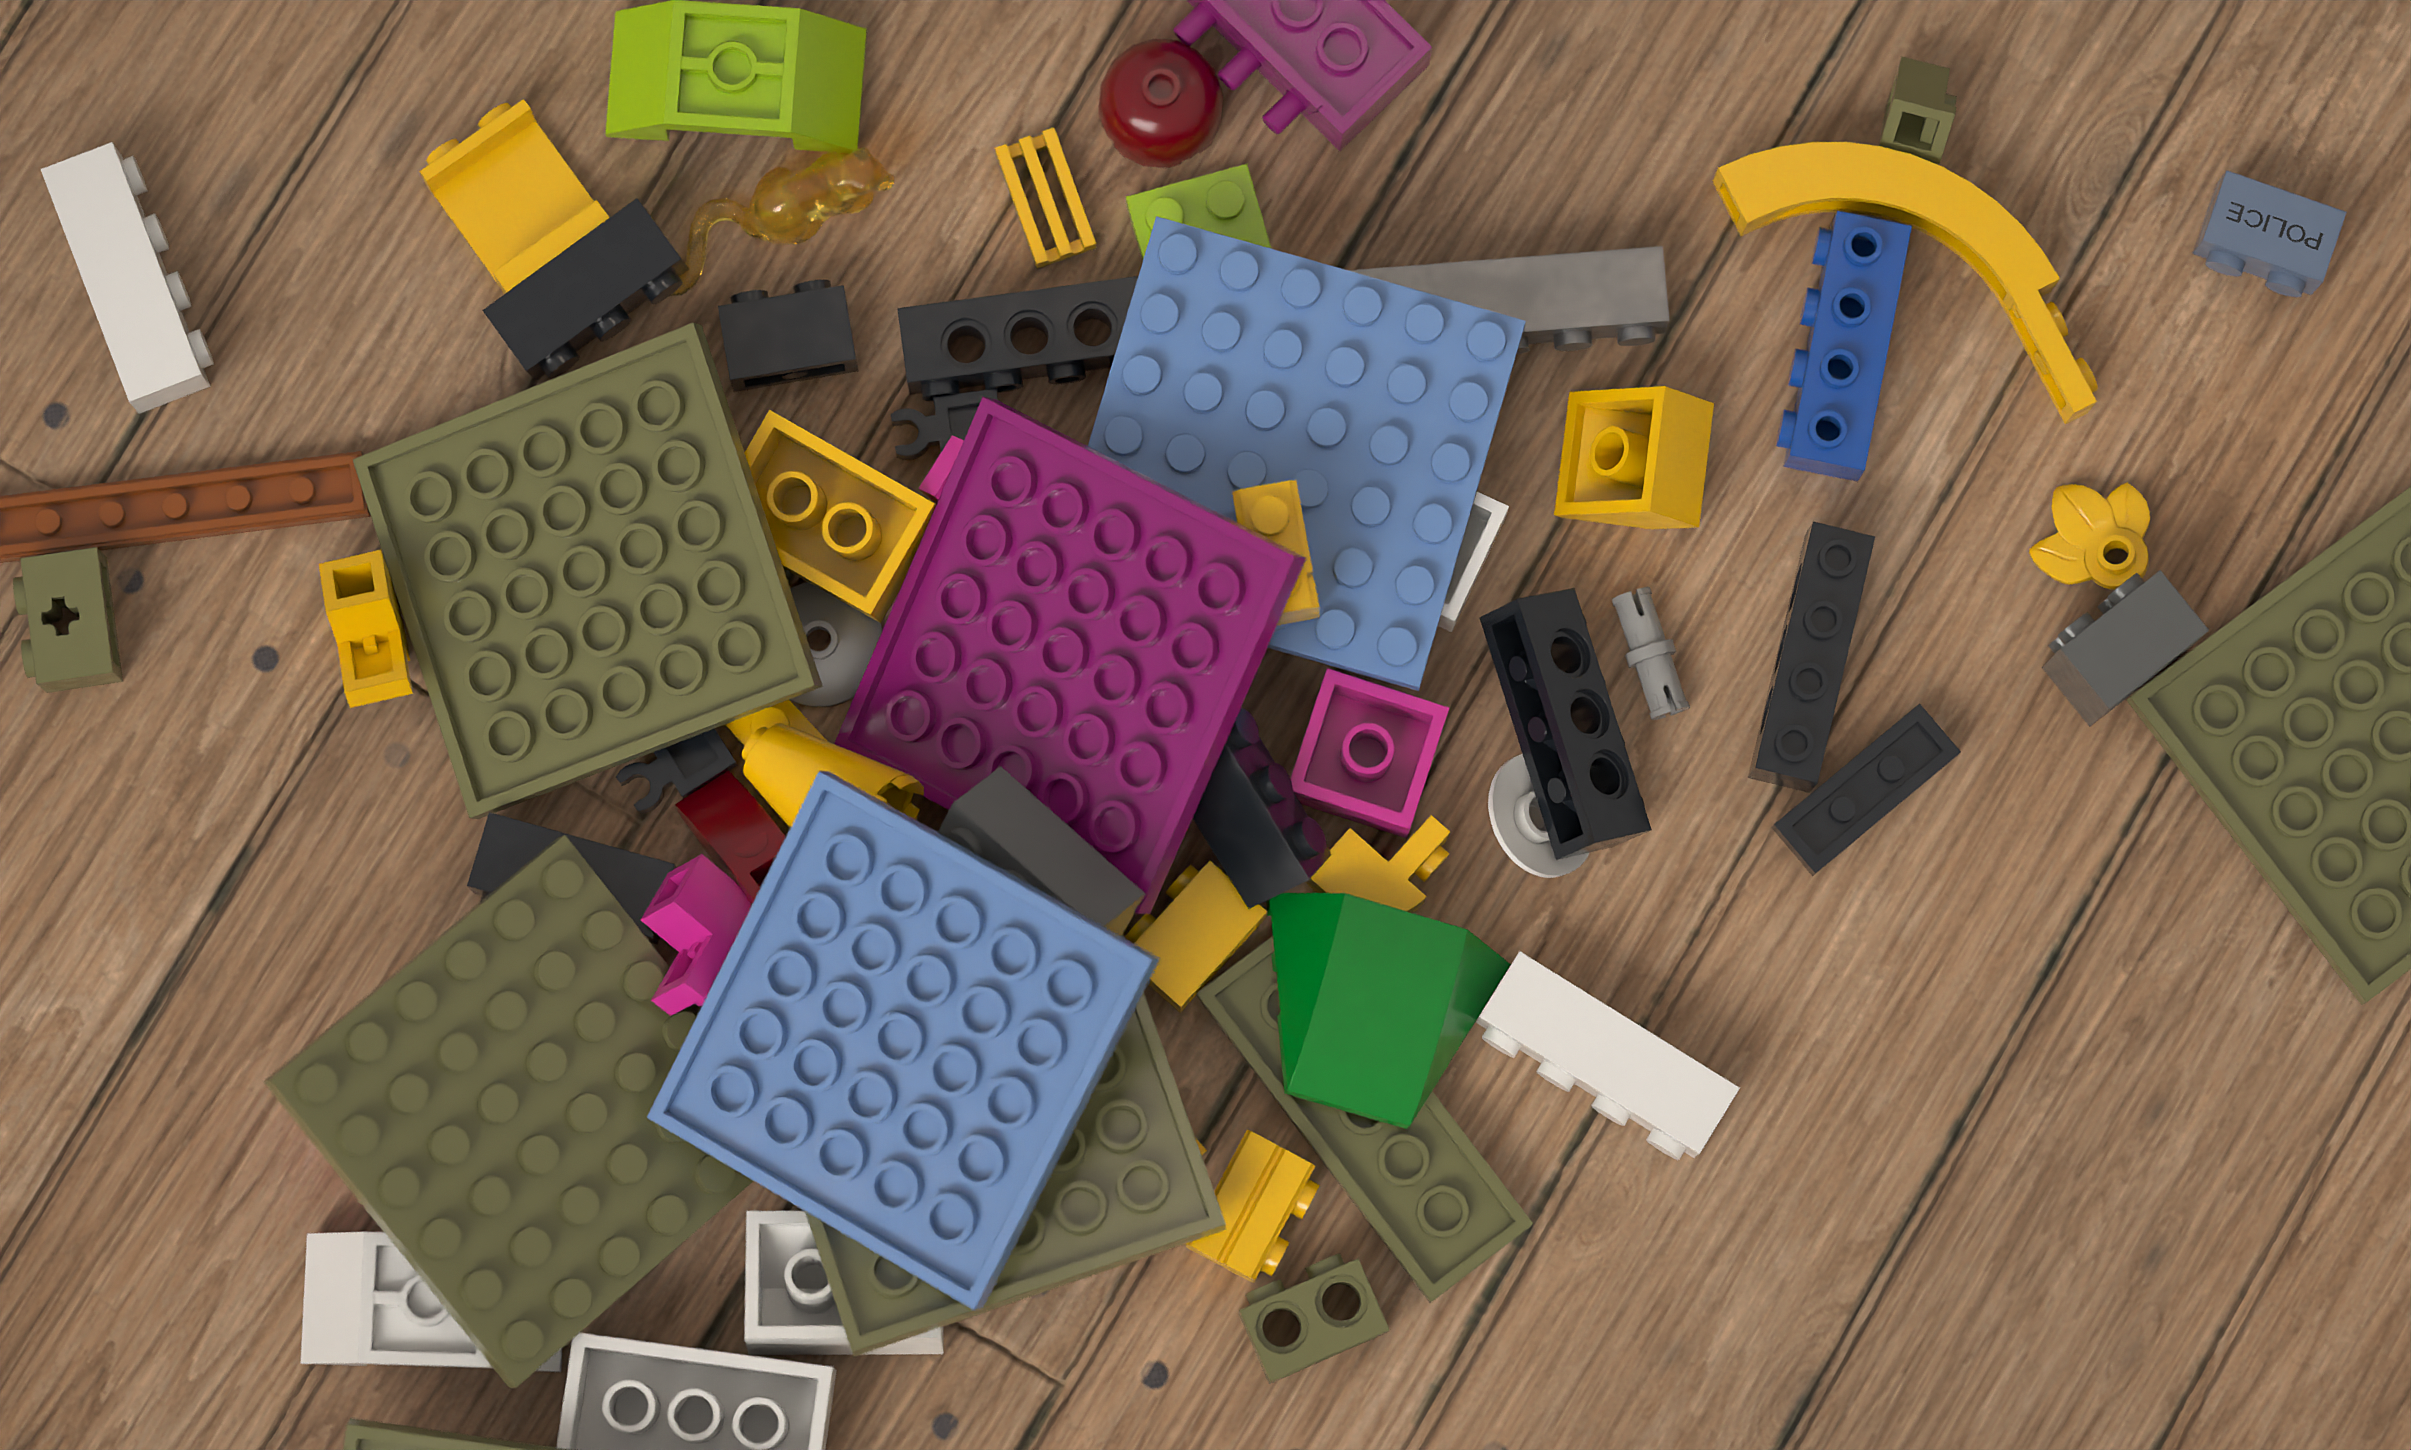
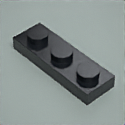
M1919 703L1772 826V829L1809 873L1814 876L1955 759L1961 751Z

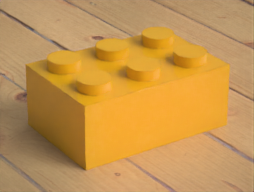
M769 410L747 447L745 456L783 568L881 623L903 584L936 504Z

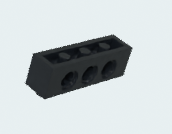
M1138 276L897 308L909 395L922 393L924 401H934L933 397L959 394L960 388L985 385V390L996 389L997 393L1022 388L1023 379L1048 376V383L1068 384L1086 379L1085 371L1111 368ZM1089 319L1100 320L1109 327L1111 334L1104 343L1098 346L1085 345L1075 336V330L1082 322ZM1024 328H1037L1047 336L1048 342L1043 350L1036 354L1027 355L1014 348L1012 340L1016 333ZM973 336L984 344L985 350L978 360L971 363H961L955 360L949 353L952 343L960 337Z
M1814 521L1807 530L1748 778L1808 793L1818 783L1875 536Z
M1575 588L1518 598L1479 617L1556 860L1612 848L1651 831L1644 801L1633 773L1625 742L1618 726L1606 688V682L1595 654L1586 619L1582 613Z

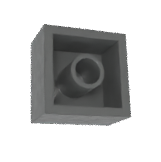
M2161 570L2147 581H2144L2138 573L2134 574L2107 596L2108 598L2098 606L2099 610L2103 613L2100 618L2095 621L2086 612L2058 634V637L2048 645L2054 652V656L2042 668L2089 727L2185 653L2209 631Z

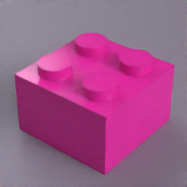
M1327 668L1291 776L1293 792L1300 804L1407 839L1449 707Z

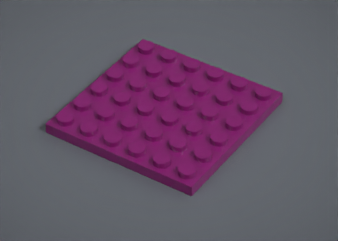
M982 397L834 744L911 775L924 787V797L948 810L953 802L1001 766L1142 890L1145 895L1135 912L1137 914H1150L1302 570L1306 557L996 399Z

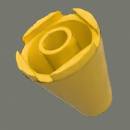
M777 723L769 729L761 727L756 730L748 739L742 751V758L746 760L743 774L789 828H791L819 771L833 773L916 820L920 811L919 808L910 802L913 793L924 796V787L911 775L783 723Z

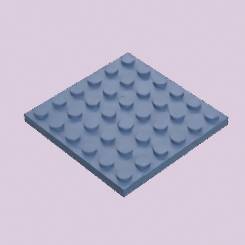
M1156 216L1088 447L1235 522L1237 521L1232 491L1296 480L1312 563L1313 579L1315 580L1319 601L1320 617L1277 625L1267 648L1419 691L1526 321Z
M819 771L647 1118L971 1309H981L984 1307L1160 958L833 773Z

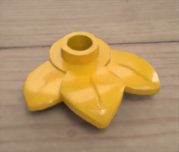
M2129 483L2118 486L2109 494L2107 499L2102 497L2097 491L2084 485L2070 484L2057 487L2052 497V513L2054 525L2058 533L2039 541L2029 549V554L2034 564L2052 579L2066 585L2093 580L2101 587L2115 590L2136 573L2143 578L2149 565L2148 549L2143 537L2150 524V511L2142 494ZM2119 548L2125 550L2128 553V557L2120 564H2111L2105 560L2107 552Z

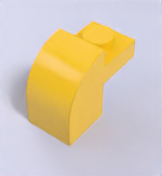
M382 550L320 563L319 571L325 611L337 642L344 693L349 707L353 708L413 694L408 666L410 655L397 597Z
M1431 815L1388 862L1349 828L1329 850L1332 855L1311 879L1305 883L1316 893H1347L1414 913L1424 904L1427 896L1414 886L1410 880L1417 875L1425 882L1446 860L1450 853L1442 845L1447 841L1450 831Z

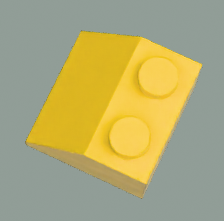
M1667 386L1569 392L1554 515L1567 519L1644 529L1699 528L1714 403Z

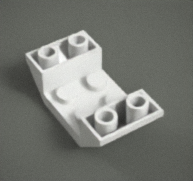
M385 1232L307 1234L301 1364L349 1366L376 1364L494 1369ZM562 1348L536 1371L561 1372Z

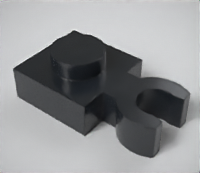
M989 389L933 397L936 415L924 416L921 412L910 408L899 409L891 414L893 426L909 424L914 426L919 432L917 439L913 443L895 446L897 458L901 460H914L924 455L928 448L933 446H940L942 452L952 435L964 440L982 397L998 400L997 390Z
M714 728L654 751L657 757L656 760L650 764L641 762L631 763L622 768L616 778L621 786L630 783L635 778H645L650 782L648 795L634 804L639 814H644L659 806L664 797L665 789L673 784L684 799L728 770L730 771L736 767L737 763Z

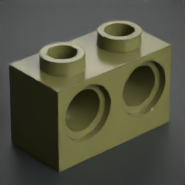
M1339 1253L1305 1268L1309 1280L1285 1289L1282 1280L1279 1279L1245 1294L1250 1306L1239 1310L1238 1314L1269 1384L1388 1333L1390 1329L1359 1258L1345 1264ZM1346 1285L1355 1291L1359 1299V1309L1354 1317L1349 1320L1338 1321L1326 1314L1322 1305V1297L1324 1292L1331 1286ZM1277 1310L1290 1312L1297 1318L1300 1325L1298 1339L1286 1347H1278L1271 1344L1263 1334L1262 1326L1264 1319L1267 1315Z

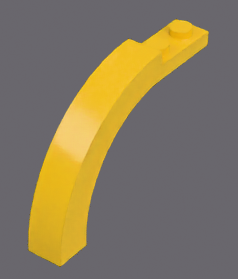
M1809 142L1780 146L1747 155L1718 167L1712 182L1741 237L1773 222L1821 212L1842 211L1873 215L1911 225L1912 228L1941 242L1974 269L1995 294L2063 422L2067 424L2087 414L2097 402L2093 393L2098 391V386L2089 365L2082 357L2074 359L2063 339L2068 336V328L2061 312L2053 302L2045 304L2042 296L2050 293L2060 280L2058 274L2043 250L2026 229L2002 205L1973 183L1940 165L1915 155L1881 146L1851 142Z

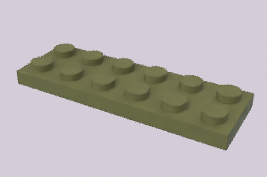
M1272 936L1196 993V996L1428 1302L1431 1303L1530 1228L1533 1222L1433 1091L1408 1129L1284 1093L1277 1020L1280 1006L1277 974L1273 972L1271 954L1274 952Z

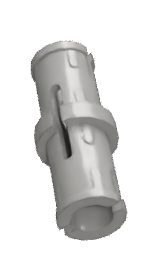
M1643 587L1637 589L1636 594L1632 595L1631 591L1614 597L1611 601L1613 607L1616 608L1630 650L1625 655L1629 668L1636 667L1651 712L1649 713L1651 720L1665 718L1667 713H1670V716L1683 712L1689 709L1690 705L1686 701L1671 656L1676 652L1673 640L1665 639L1651 597L1650 587Z

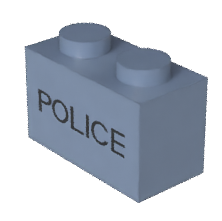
M2226 170L2215 185L2192 254L2206 258L2205 265L2221 274L2238 277L2242 275V272H2246L2266 279L2265 286L2276 293L2289 297H2301L2302 293L2312 295L2324 281L2347 212Z

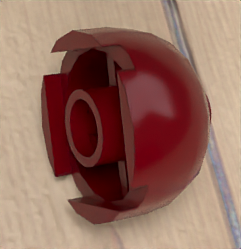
M1154 38L1131 45L1113 60L1100 84L1098 115L1106 135L1122 156L1146 167L1171 168L1180 165L1181 161L1192 158L1198 152L1199 154L1210 146L1221 125L1223 92L1216 71L1198 50L1178 40Z

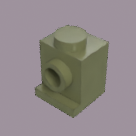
M1901 56L1885 109L1879 146L1909 153L1932 163L1940 164L1957 108L1955 107L1957 96L1946 94L1950 68Z

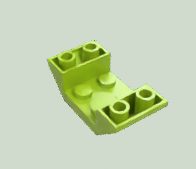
M670 0L615 11L605 135L606 137L669 141L670 130L784 137L792 138L795 150L858 154L867 29L801 8Z

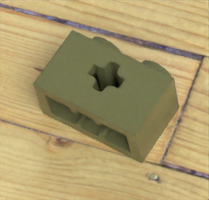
M97 547L20 558L22 577L13 578V592L18 614L28 615L30 639L21 641L22 661L27 678L35 677L36 684L47 693L123 682L107 557ZM62 608H69L79 617V620L69 623V634L63 635L52 625L53 622L62 620Z

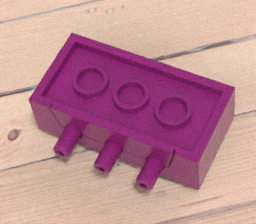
M1187 0L1194 9L1173 29L1174 34L1182 43L1191 46L1213 26L1238 51L1218 72V77L1229 89L1236 90L1254 71L1258 70L1283 95L1262 116L1263 122L1272 132L1280 134L1302 114L1339 151L1351 142L1429 66L1432 46L1385 0Z

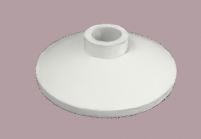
M1523 754L1505 762L1492 780L1488 798L1490 821L1499 844L1519 867L1531 874L1555 878L1576 870L1583 864L1589 853L1556 860Z

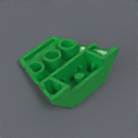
M1281 893L1267 900V916H1271L1274 952L1271 954L1273 972L1277 974L1280 1006L1277 1020L1284 1093L1408 1129L1511 964L1468 929L1347 893Z

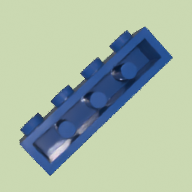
M1837 211L1830 224V229L1819 227L1812 255V264L1822 266L1818 289L1807 287L1800 317V325L1810 327L1806 350L1795 349L1788 379V386L1798 387L1794 411L1783 410L1776 440V447L1787 449L1783 467L1856 482L1864 473L1912 229L1911 225Z

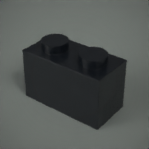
M811 280L794 285V293L769 297L766 290H751L732 295L730 297L731 304L718 306L729 378L733 391L738 392L858 372L844 285L831 287L830 280Z

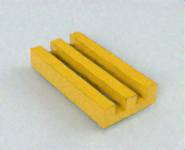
M1055 128L1044 130L1041 135L1033 138L1027 136L1018 139V143L1009 146L1004 144L995 147V154L1036 268L1038 269L1095 249L1096 242ZM1047 149L1079 236L1078 240L1068 241L1039 161L1038 151ZM1021 157L1025 158L1056 244L1055 248L1046 251L1013 160Z

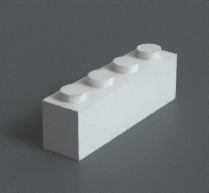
M113 142L41 169L131 405L140 414L210 387L204 368L214 365L201 330L189 332L181 310L192 307L178 271L167 274L159 253L168 250L169 245L157 215L154 213L145 217L137 195L146 192L147 187L134 156L123 159Z
M1520 951L1476 1021L1477 1024L1486 1029L1482 1039L1512 1058H1515L1519 1050L1541 1063L1536 1072L1544 1079L1567 1092L1571 1090L1574 1084L1596 1097L1591 1105L1596 1111L1622 1126L1626 1124L1629 1118L1651 1131L1646 1141L1676 1160H1679L1684 1152L1693 1158L1700 1154L1740 1089L1735 1084Z

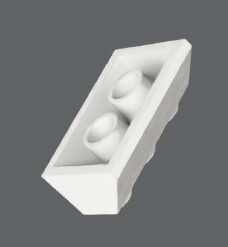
M746 1211L745 1342L749 1355H853L805 1211ZM944 1326L861 1355L943 1354Z

